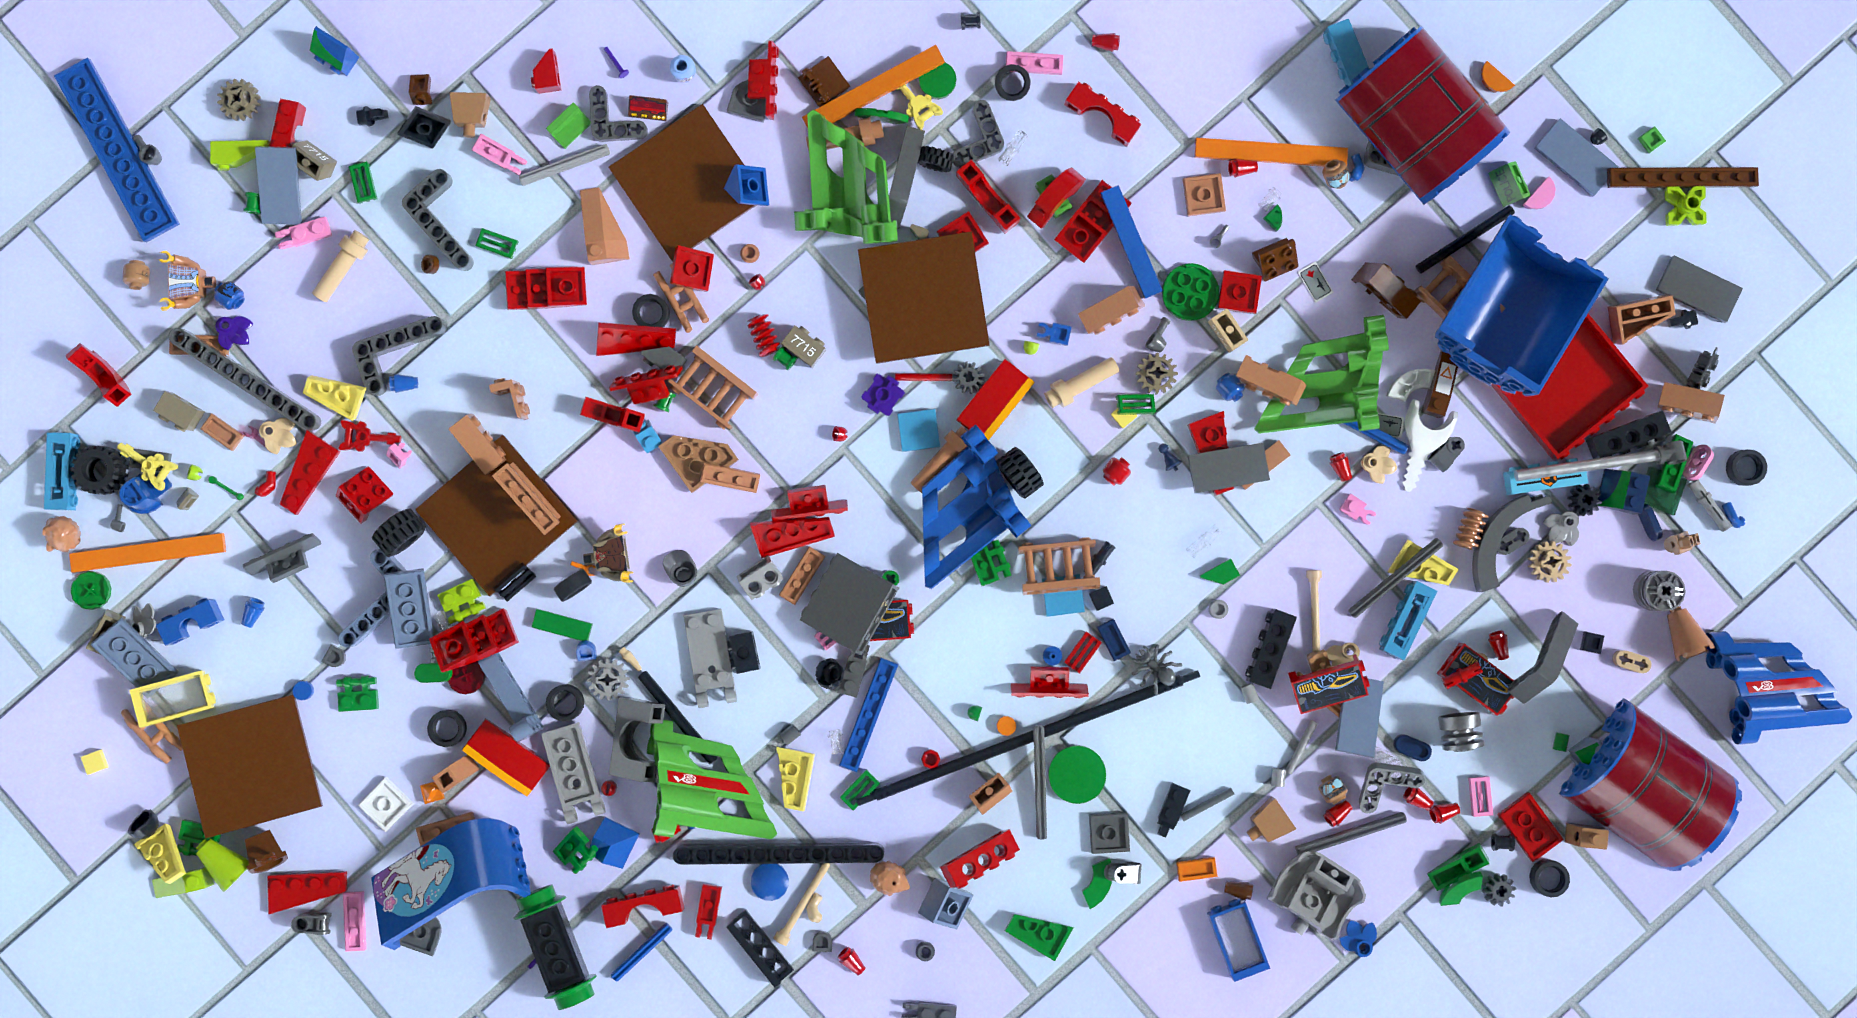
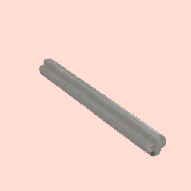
M603 144L519 176L522 186H526L610 154L607 144Z

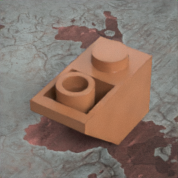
M467 754L433 776L432 779L443 794L476 773L480 768L474 759Z

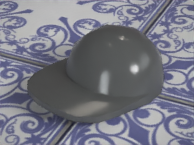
M675 550L667 554L663 559L664 570L674 584L685 587L695 581L697 567L686 551Z

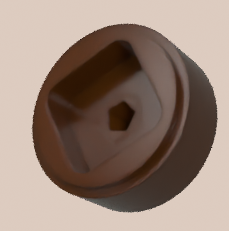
M425 255L421 261L423 272L435 274L438 271L439 260L435 255Z

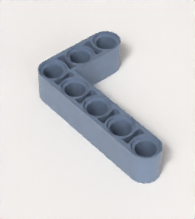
M381 549L374 550L370 555L371 563L383 576L385 573H391L393 567L398 572L407 571L394 556H385V560L380 563L378 555L383 553ZM386 592L339 634L338 641L343 647L359 645L390 616ZM378 607L382 610V615L379 618L375 615V610ZM363 620H365L368 625L365 631L361 628V622ZM349 633L353 636L352 643H348L346 639Z
M499 652L479 660L478 663L515 723L509 727L513 738L520 742L542 730L543 725Z

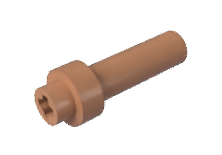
M870 117L860 119L859 125L843 128L862 141L864 146L876 144L875 139L884 137L881 120L871 122ZM806 137V142L809 150V139L808 137ZM826 139L827 150L839 147Z
M963 426L956 432L951 430L944 437L947 441L945 445L910 482L919 492L922 493V487L967 448L960 437L967 431Z

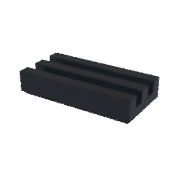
M522 562L493 588L508 602L536 578V575ZM511 581V583L502 590V588L505 587Z

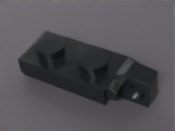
M1173 782L1171 783L1158 815L1157 824H1160L1158 835L1166 838L1169 830H1174L1191 790Z

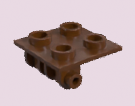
M829 56L812 68H805L802 71L803 74L798 77L818 107L830 102L851 87Z

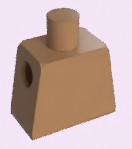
M450 92L454 123L458 127H463L464 137L474 138L475 128H484L486 125L491 98L487 93Z
M1270 797L1250 817L1255 826L1246 833L1252 841L1263 836L1267 842H1271L1296 830V827L1276 798Z
M1566 823L1565 843L1578 847L1607 850L1609 830L1600 826ZM1578 832L1579 838L1576 840V833Z

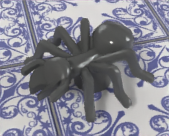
M1158 644L1154 649V659L1151 660L1150 650L1144 645L1143 648L1147 653L1144 650H1139L1142 656L1135 654L1138 660L1132 658V660L1137 664L1142 663L1148 666L1137 668L1136 671L1132 672V675L1134 676L1140 671L1151 669L1143 677L1140 686L1143 687L1147 678L1152 674L1154 677V694L1157 695V680H1160L1162 684L1167 686L1175 682V674L1168 666L1182 667L1183 665L1182 663L1174 662L1162 663L1167 656L1172 654L1171 650L1164 653L1157 662Z

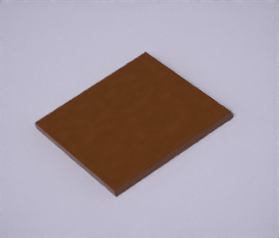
M703 104L608 167L672 262L676 246L679 245L693 249L757 206L739 204L724 189L734 165H744V163Z
M972 231L858 249L876 364L990 346Z
M501 435L494 443L505 452L506 455L504 457L506 461L485 475L472 460L415 509L489 597L496 593L493 587L522 562L527 566L578 522L504 435ZM514 462L561 516L558 519L560 523L546 535L538 529L492 477L506 463L511 464Z
M294 695L177 725L205 838L323 806Z

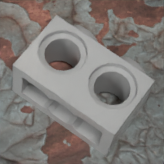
M768 555L739 574L737 579L749 598L753 600L763 596L769 588L777 587L783 580V577ZM768 571L774 572L770 577L764 576ZM751 582H757L755 587L748 586Z

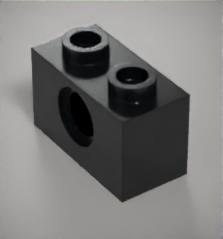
M754 632L729 636L727 647L728 651H732L733 659H731L732 670H736V674L761 669ZM741 647L748 650L746 658H741L738 655Z

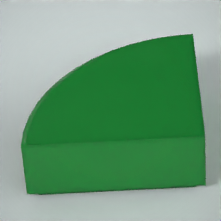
M1278 204L1263 218L1276 232L1282 225V210Z

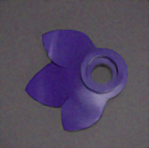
M237 316L232 319L230 317L219 318L216 321L215 328L219 333L218 342L220 346L229 350L233 343L248 345L249 336L246 330L253 326V322L243 316ZM228 323L229 326L228 328L224 329L222 328V324Z

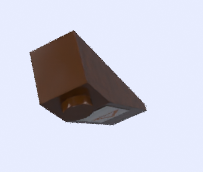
M1442 350L1440 351L1433 380L1421 413L1436 418H1442L1446 415L1458 366L1449 359L1451 355L1442 352Z

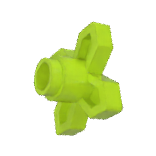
M1694 186L1690 188L1687 194L1680 187H1668L1664 190L1665 200L1674 206L1665 215L1666 226H1678L1685 218L1692 226L1707 223L1706 212L1700 208L1701 201L1706 198L1705 186Z

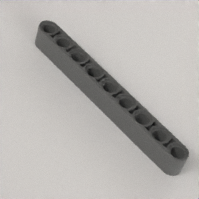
M174 328L170 331L169 340L172 344L305 430L315 431L320 428L321 418L317 414L190 331L181 328ZM180 333H183L184 338L179 342L178 336ZM199 343L200 349L198 352H195L194 346ZM212 354L216 355V361L214 363H211L210 357ZM231 364L232 372L228 374L226 368ZM245 375H248V382L246 384H243V377ZM263 385L265 392L260 395L258 389ZM277 396L281 397V403L279 405L275 404V398ZM296 406L297 414L292 416L291 408ZM309 417H312L314 422L313 425L309 427L307 425V419Z

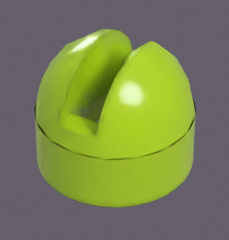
M1025 340L1023 345L1025 353L1028 355L1035 354L1038 351L1039 344Z
M191 464L187 479L193 481L200 480L202 477L198 473H203L202 469Z

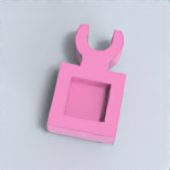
M1352 494L1348 495L1339 509L1354 520L1361 517V521L1366 525L1371 523L1366 519L1367 514L1376 516L1374 511L1365 510L1364 508L1367 504Z

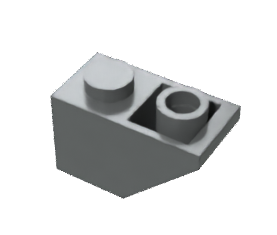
M671 347L644 350L640 353L644 356V362L651 367L655 364L660 368L659 370L670 365H681L683 367L687 361L686 358Z

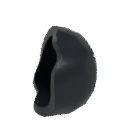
M151 809L143 810L129 826L128 834L136 839H146L152 836L159 826L157 815Z

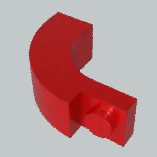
M1068 168L1043 191L1027 217L1039 228H1044L1059 206L1067 198L1077 193L1086 178L1074 168Z
M79 343L65 355L67 360L85 372L96 383L102 396L116 407L132 395L121 376L94 350L91 351Z
M585 397L580 412L581 416L634 432H640L645 417L644 413L611 405L589 397Z

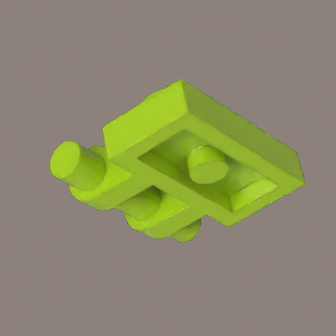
M470 579L437 595L444 611L453 610L454 615L448 617L450 624L460 623L464 621V618L472 614L475 616L486 608L483 601L478 604L475 601L476 598L482 595L474 579ZM469 603V608L461 611L459 606Z

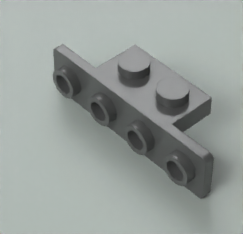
M313 533L304 535L300 539L267 552V554L251 559L243 564V569L251 575L258 574L267 569L270 581L276 583L309 568L305 552L321 545V540Z

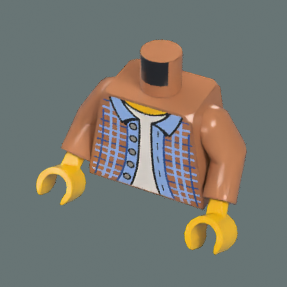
M168 251L160 252L167 255V260L158 259L161 263L168 261L172 263L168 264V298H162L159 301L166 302L168 307H161L162 311H167L170 307L173 309L190 308L200 302L201 298L206 297V288L216 287V278L214 276L206 277V271L201 269L200 265L195 261L175 254L171 256Z

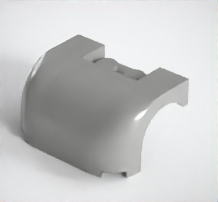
M1307 851L1295 856L1286 864L1276 879L1267 899L1282 909H1288L1314 926L1317 932L1333 941L1339 938L1341 927L1352 909L1364 903L1366 894L1364 887L1360 883L1361 880L1323 854L1316 851Z

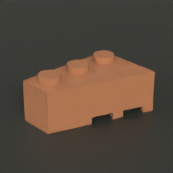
M1127 286L1078 313L1088 334L1094 333L1098 335L1105 331L1104 327L1110 324L1114 326L1122 322V318L1137 314L1139 309L1145 307V304L1136 287Z
M1661 295L1607 307L1612 340L1614 344L1618 345L1627 343L1633 337L1639 336L1647 329L1660 324L1676 314L1673 295Z
M1248 355L1245 356L1236 374L1245 384L1246 389L1253 392L1259 390L1263 396L1270 399L1276 397L1280 403L1286 406H1290V404L1297 406L1306 387L1302 380L1281 370L1277 371L1270 368L1266 363L1260 364L1255 362Z
M1664 382L1658 408L1667 413L1676 412L1685 417H1694L1716 424L1725 395Z
M474 414L465 415L449 428V431L485 475L506 461L504 457L506 455L500 446L495 445L492 441L493 437L488 431H485L481 422Z

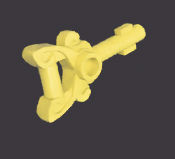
M906 84L896 89L897 91L900 90L910 101L906 115L910 118L914 117V122L918 129L922 130L924 122L931 116L943 114L942 108L932 102L930 95H925L924 97L923 95L915 96ZM924 108H929V109H928L927 111H925L923 114H921V115L918 114L919 112L922 111V109H924Z
M120 443L117 446V449L121 451L120 454L126 458L131 457L142 465V479L145 481L150 480L158 490L162 491L165 489L164 480L169 472L178 469V464L164 461L162 454H155L146 459L134 451V447L127 443L126 445ZM163 466V468L156 477L155 474L157 468Z

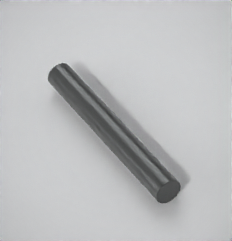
M1232 788L1181 814L1182 820L1186 821L1235 795Z

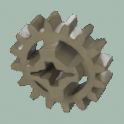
M233 79V84L227 81L226 88L221 86L223 93L217 94L221 98L217 103L222 106L220 111L225 113V116L228 118L232 117L235 121H238L239 118L245 121V116L253 118L251 113H258L255 108L256 106H261L257 102V100L261 99V96L256 94L259 90L253 87L252 83L246 82L244 79H241L240 82L237 79Z
M1156 353L1155 357L1149 354L1148 360L1143 358L1141 360L1143 365L1138 364L1137 366L1140 371L1136 372V375L1140 376L1137 383L1142 382L1141 388L1147 387V393L1154 390L1155 395H1157L1159 390H1161L1164 394L1166 387L1171 389L1172 385L1170 383H1176L1177 381L1173 378V376L1178 375V372L1173 371L1177 365H1171L1170 363L1173 359L1166 360V354L1162 357H1159V353ZM1153 362L1152 368L1145 370L1146 366ZM1161 362L1164 363L1168 369H1165L1161 365ZM1156 369H1158V373H1161L1163 375H1160L1158 378H1156V375L1150 373H1153ZM1146 378L1152 381V385L1147 382ZM1163 378H1169L1168 381L1161 386V380Z

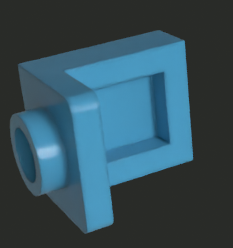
M649 419L643 421L640 432H634L635 437L646 453H649L663 443Z

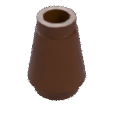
M1226 881L1224 893L1244 901L1246 899L1251 900L1253 885L1249 884V882Z

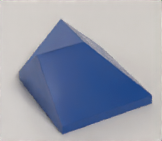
M734 165L724 189L739 204L769 206L766 168Z
M605 817L593 836L589 848L592 845L598 847L595 858L602 864L623 869L640 833Z

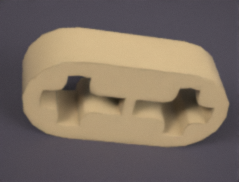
M1618 650L1612 658L1616 666L1636 673H1647L1651 669L1649 658L1633 652ZM1624 655L1625 658L1630 660L1629 662H1622L1619 656ZM1635 661L1642 662L1643 664H1645V667L1640 668L1639 665H1636L1634 663Z

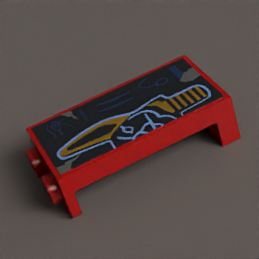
M908 600L892 601L870 641L911 638V634H914V623H910L909 616L913 615L912 603H909Z
M1458 643L1437 674L1444 678L1457 672L1456 669H1463L1477 661L1483 673L1467 679L1468 682L1466 683L1461 682L1455 686L1489 710V713L1498 716L1503 714L1508 707L1506 704L1510 699L1514 698L1507 692L1508 687L1514 680L1465 643Z
M1355 654L1352 655L1353 661L1298 677L1296 671L1289 672L1288 675L1300 714L1368 696L1367 687H1370L1367 676H1363L1362 673L1366 671L1363 661L1358 660Z

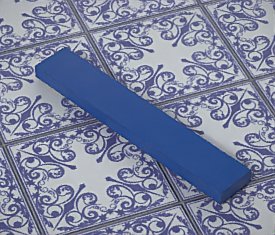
M1119 185L1101 192L1104 204L1144 299L1162 292L1161 285Z
M882 657L880 658L839 766L854 772L858 771L899 664Z

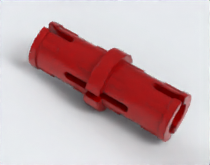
M1476 661L1463 669H1456L1457 672L1441 678L1448 690L1461 682H1468L1467 679L1483 673Z

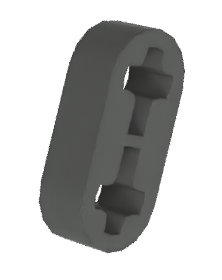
M1515 528L1503 535L1498 545L1497 554H1510L1526 544L1529 540V532L1524 528ZM1517 532L1523 533V536L1521 537L1522 541L1513 540L1515 537L1518 536ZM1501 542H1502V543H1507V542L1510 543L1509 545H1507V546L1505 547V548H1506V551H1505V550H1500L1499 547L1502 546V545H1501Z

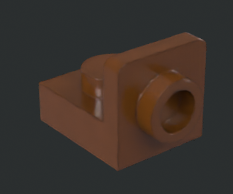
M429 74L410 75L408 93L413 105L432 104L430 96L431 77Z

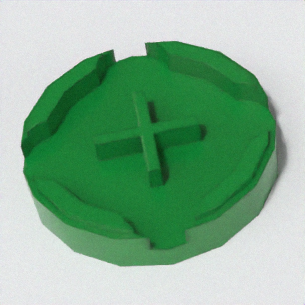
M946 62L919 77L921 90L924 94L930 95L932 99L946 98L956 87V73L952 66Z
M88 571L81 573L71 585L73 601L83 609L94 610L101 608L111 597L112 588L110 581L99 572Z

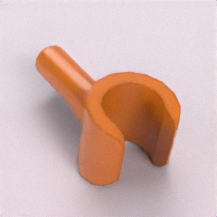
M571 561V566L584 569L588 576H595L589 572L590 567L596 568L595 565L587 566Z

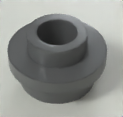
M921 942L916 947V956L921 961H930L935 955V948L930 942ZM922 949H929V953L923 954Z

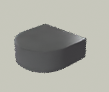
M332 644L323 657L322 662L330 667H339L345 663L346 654L342 649Z
M826 931L816 933L813 938L812 951L832 952L831 935Z

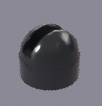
M1597 128L1591 134L1590 140L1594 145H1601L1608 140V137L1602 129Z

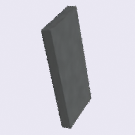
M1675 255L1671 257L1656 288V291L1665 295H1673V299L1723 323L1728 322L1743 290L1742 287Z
M1263 443L1187 456L1194 494L1270 480Z

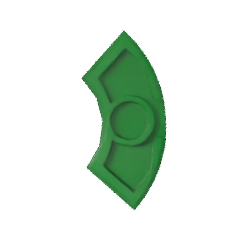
M875 108L855 109V116L862 119L870 117L871 121L881 120L892 124L908 123L909 119L908 115L889 110H877Z
M1110 858L1092 865V880L1082 890L1089 909L1102 902L1111 888L1112 881L1107 880L1104 876L1105 867L1111 863Z
M1481 871L1463 875L1451 886L1448 885L1439 897L1440 906L1460 904L1467 894L1481 890L1483 880Z

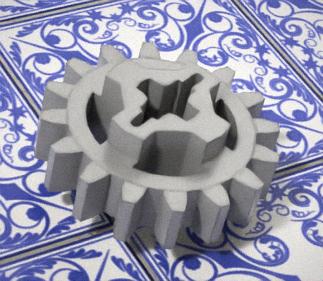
M607 658L605 664L602 660L598 661L599 666L594 664L592 666L594 671L588 672L592 676V678L587 679V682H592L589 689L594 688L593 695L600 694L601 700L607 696V700L610 701L612 695L615 699L619 698L618 693L622 695L625 693L623 687H629L625 683L627 680H630V677L625 676L629 671L622 669L623 663L618 666V660L616 659L611 663L610 658ZM604 668L602 675L597 676L598 672ZM613 668H615L620 673V675H617L613 671ZM608 674H609V677H610V678L617 679V680H613L612 682H609V684H608V681L601 680V679H604L605 677H608ZM616 683H620L618 689L613 692ZM597 684H601L604 687V691Z

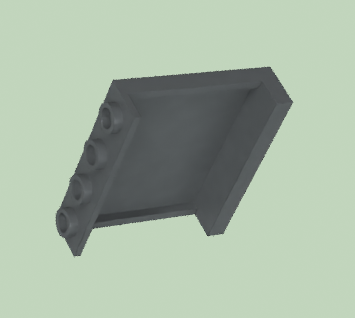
M837 553L831 559L827 572L822 575L818 588L813 591L808 606L802 610L800 621L851 651L862 655L898 592L899 587Z

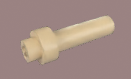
M354 230L350 237L344 235L338 244L342 249L312 294L327 303L357 258L360 260L364 258L368 252L365 246L370 239L357 230Z
M1110 357L1066 382L1059 379L1050 384L1051 390L1044 393L1045 398L1052 408L1057 405L1064 408L1074 402V396L1118 373V365Z

